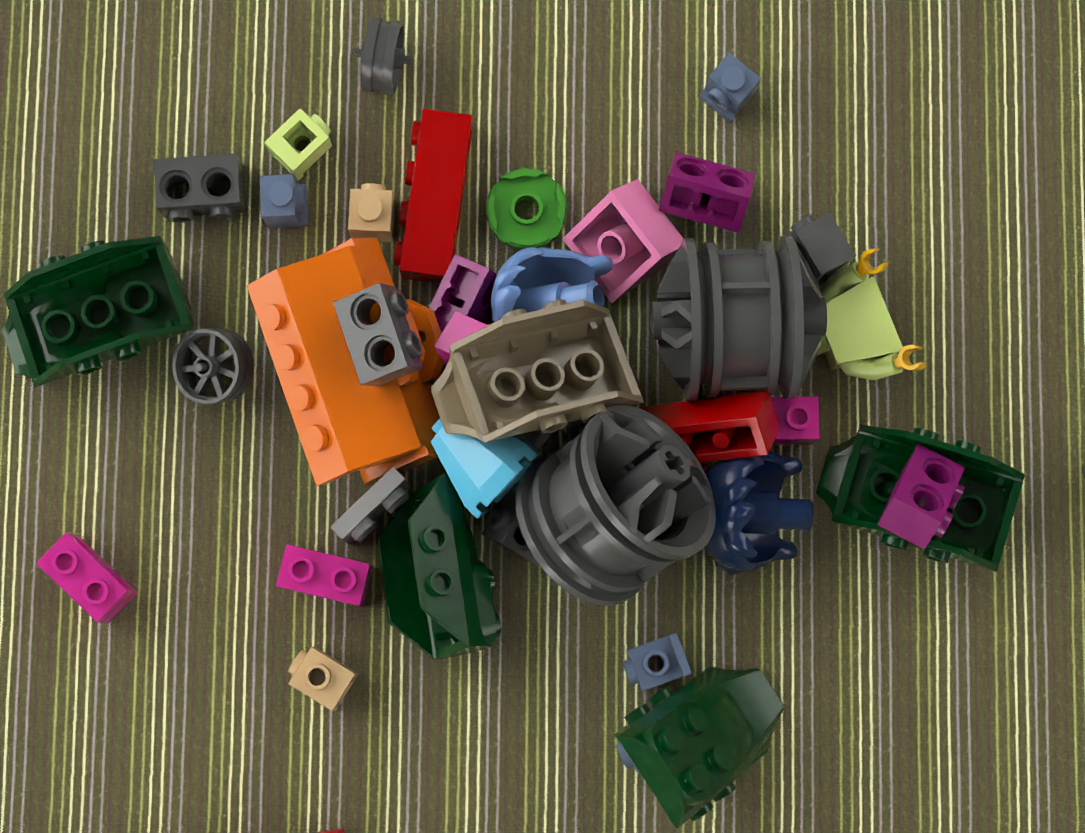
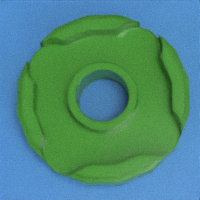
M521 168L506 173L490 190L487 196L486 217L492 233L506 246L514 250L532 247L541 248L548 246L559 237L566 224L568 204L562 187L557 181L555 182L553 178L549 177L548 174L538 169ZM522 200H531L536 203L539 211L532 219H521L515 213L516 205Z

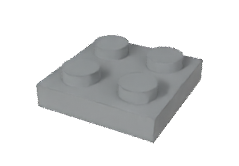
M392 467L330 528L349 545L355 540L360 544L363 543L379 527L375 521L386 510L393 514L408 500L409 496L406 494V491L410 488V485Z

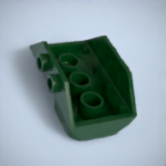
M161 236L108 243L104 241L88 243L80 248L81 253L67 258L59 255L43 260L40 263V268L29 271L4 293L9 315L2 328V332L16 375L30 377L35 388L75 372L78 376L91 374L102 368V362L117 358V361L132 359L142 354L141 348L192 330L193 317L191 306L178 268Z
M860 425L854 437L829 448L816 494L825 501L832 511L831 521L882 536L881 544L899 550H906L907 544L917 548L921 547L877 524L896 482L917 444L965 467L958 483L965 487L955 508L953 510L947 509L948 512L953 514L952 520L942 537L933 535L922 556L942 563H948L949 558H953L995 572L998 571L1025 474L991 456L980 453L981 447L959 440L955 442V445L938 441L939 434L922 428H914L912 433L904 430Z
M442 466L434 480L409 495L408 500L397 510L376 538L387 621L433 660L475 653L492 647L496 637H499L501 634V620L499 614L494 611L492 597L495 589L493 572L491 569H487L482 561H478L476 545L464 513L463 502L444 466Z
M710 666L673 691L670 686H667L648 699L652 706L649 708L644 703L627 714L624 718L628 724L614 735L622 744L667 813L673 826L678 829L688 819H691L693 822L712 810L714 806L710 801L713 799L714 802H717L734 791L736 786L733 781L768 752L770 739L777 721L784 710V704L760 669L726 670Z

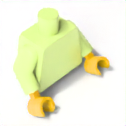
M879 248L864 251L859 258V263L854 262L832 277L822 290L821 297L825 298L827 306L826 335L822 336V342L817 356L825 354L831 369L841 368L848 376L873 381L899 374L903 369L921 371L927 364L924 362L911 364V353L915 350H921L923 347L918 345L902 346L875 277L867 279V274H877L885 271L888 267V262L882 263L877 268L872 267L870 264V256L879 251Z

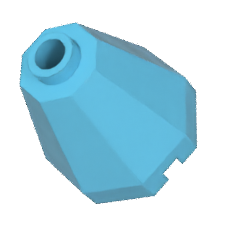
M441 419L432 427L436 435L431 440V444L464 506L477 519L483 517L489 511L487 506L492 501L495 503L500 501L520 480L524 471L531 465L526 459L534 461L542 454L529 441L516 435L484 443L480 439L471 436L447 434Z

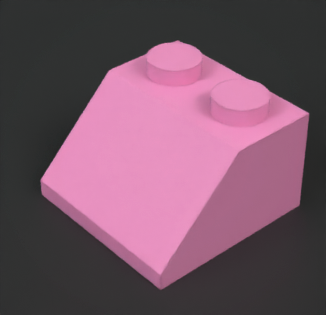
M638 179L610 191L563 238L572 252H578L590 257L604 255L612 259V270L607 274L594 278L611 304L665 266L675 256L683 239L664 212L659 211L660 207Z

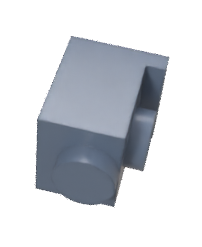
M729 52L708 76L705 89L701 92L699 98L730 123L754 96L761 78Z
M293 174L260 176L261 217L267 227L309 226L307 184H298Z
M677 633L627 650L629 659L622 661L630 685L638 683L641 691L692 673ZM652 655H658L663 659V667L658 672H653L648 667L647 662Z

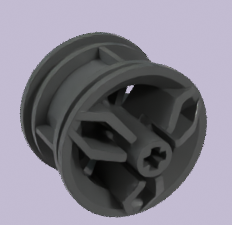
M781 236L776 251L771 241H760L757 249L717 250L715 242H704L701 254L696 251L693 238H683L680 248L670 262L658 287L657 301L652 302L653 340H658L660 345L659 353L672 378L683 389L687 402L697 400L699 388L703 384L708 397H717L719 391L760 390L769 391L770 395H774L778 384L784 399H795L817 356L822 336L826 335V300L821 297L819 285L807 261L798 249L793 236Z
M628 405L609 406L606 408V412L601 413L600 411L594 415L577 437L560 450L542 457L531 464L520 477L516 490L517 519L522 535L534 558L543 570L564 590L583 601L596 605H617L630 599L642 588L646 581L665 567L678 560L689 558L701 551L709 543L715 529L716 509L712 490L707 476L694 453L681 437L662 420L649 412Z

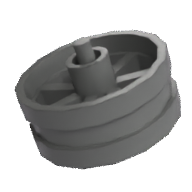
M370 18L362 49H354V56L361 57L362 91L371 93L379 91L385 95H395L403 65H411L412 56H406L405 49H403V21L392 20L390 22L383 21V18Z
M207 328L194 330L181 339L174 350L172 370L179 390L187 398L201 404L233 401L242 395L251 383L254 363L249 346L235 331L224 328ZM210 335L209 354L199 344L200 340ZM220 339L227 343L230 348L221 355H219ZM194 352L198 356V358L194 361V364L191 365ZM232 357H234L235 370L232 369ZM193 372L201 377L198 384L193 377ZM223 375L233 378V382L227 390L222 378ZM211 379L217 397L205 393Z

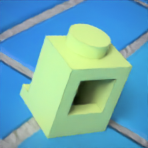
M300 108L264 143L269 153L299 181L304 176L303 173L332 147L328 136L332 131L318 115L314 113L309 117ZM301 140L310 141L311 143L303 151L296 149L297 144Z

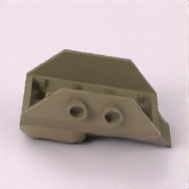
M556 300L544 305L541 310L527 313L525 309H516L504 314L500 320L450 345V359L443 373L431 386V393L445 432L447 434L475 437L484 443L541 429L544 434L552 433L567 426V422L582 419L583 423H588L598 412H606V408L609 406H632L644 403L609 309L584 300L566 303L565 300Z

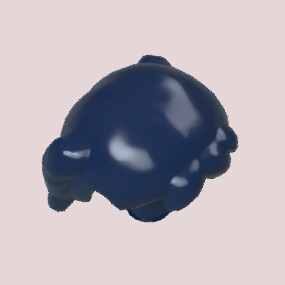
M770 450L768 455L718 460L706 469L705 474L715 503L716 522L713 535L704 549L714 559L715 565L719 569L734 575L743 571H752L775 560L795 558L797 555L795 544L779 538L778 529L809 531L813 526L814 505L810 498L789 499L778 497L784 479L802 471L800 459L782 457Z

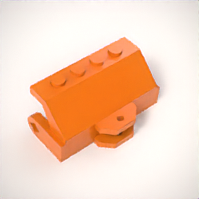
M351 238L322 255L277 268L246 285L316 486L331 483L356 471L360 472L364 485H370L381 479L392 467L401 474L438 457L431 444V440L436 435L432 427L440 419L429 382L439 378L444 361L434 348L435 343L442 334L434 311L411 299H406L409 309L406 318L410 330L415 332L420 340L423 354L419 357L423 368L380 386L360 385L333 302L378 283L394 286L378 238ZM378 303L374 304L370 310V319L373 324L379 320L381 315V308ZM423 333H425L426 336L425 341L423 340ZM391 343L385 348L383 354L387 365L393 361L395 356V350Z

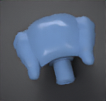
M546 247L525 248L516 252L499 269L493 284L491 294L493 323L500 320L504 314L516 309H525L527 313L541 310L544 305L556 300H565L566 303L584 300L603 307L604 294L594 278L607 274L612 270V259L604 255L590 257L578 252Z

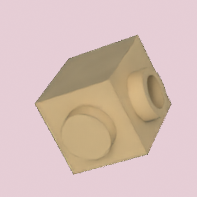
M375 183L362 184L361 189L350 188L348 231L351 238H378L379 242H394L396 201L392 190H386V186Z
M311 647L308 653L301 650L292 662L288 672L293 677L288 684L327 709L335 711L354 683L358 673L317 647Z

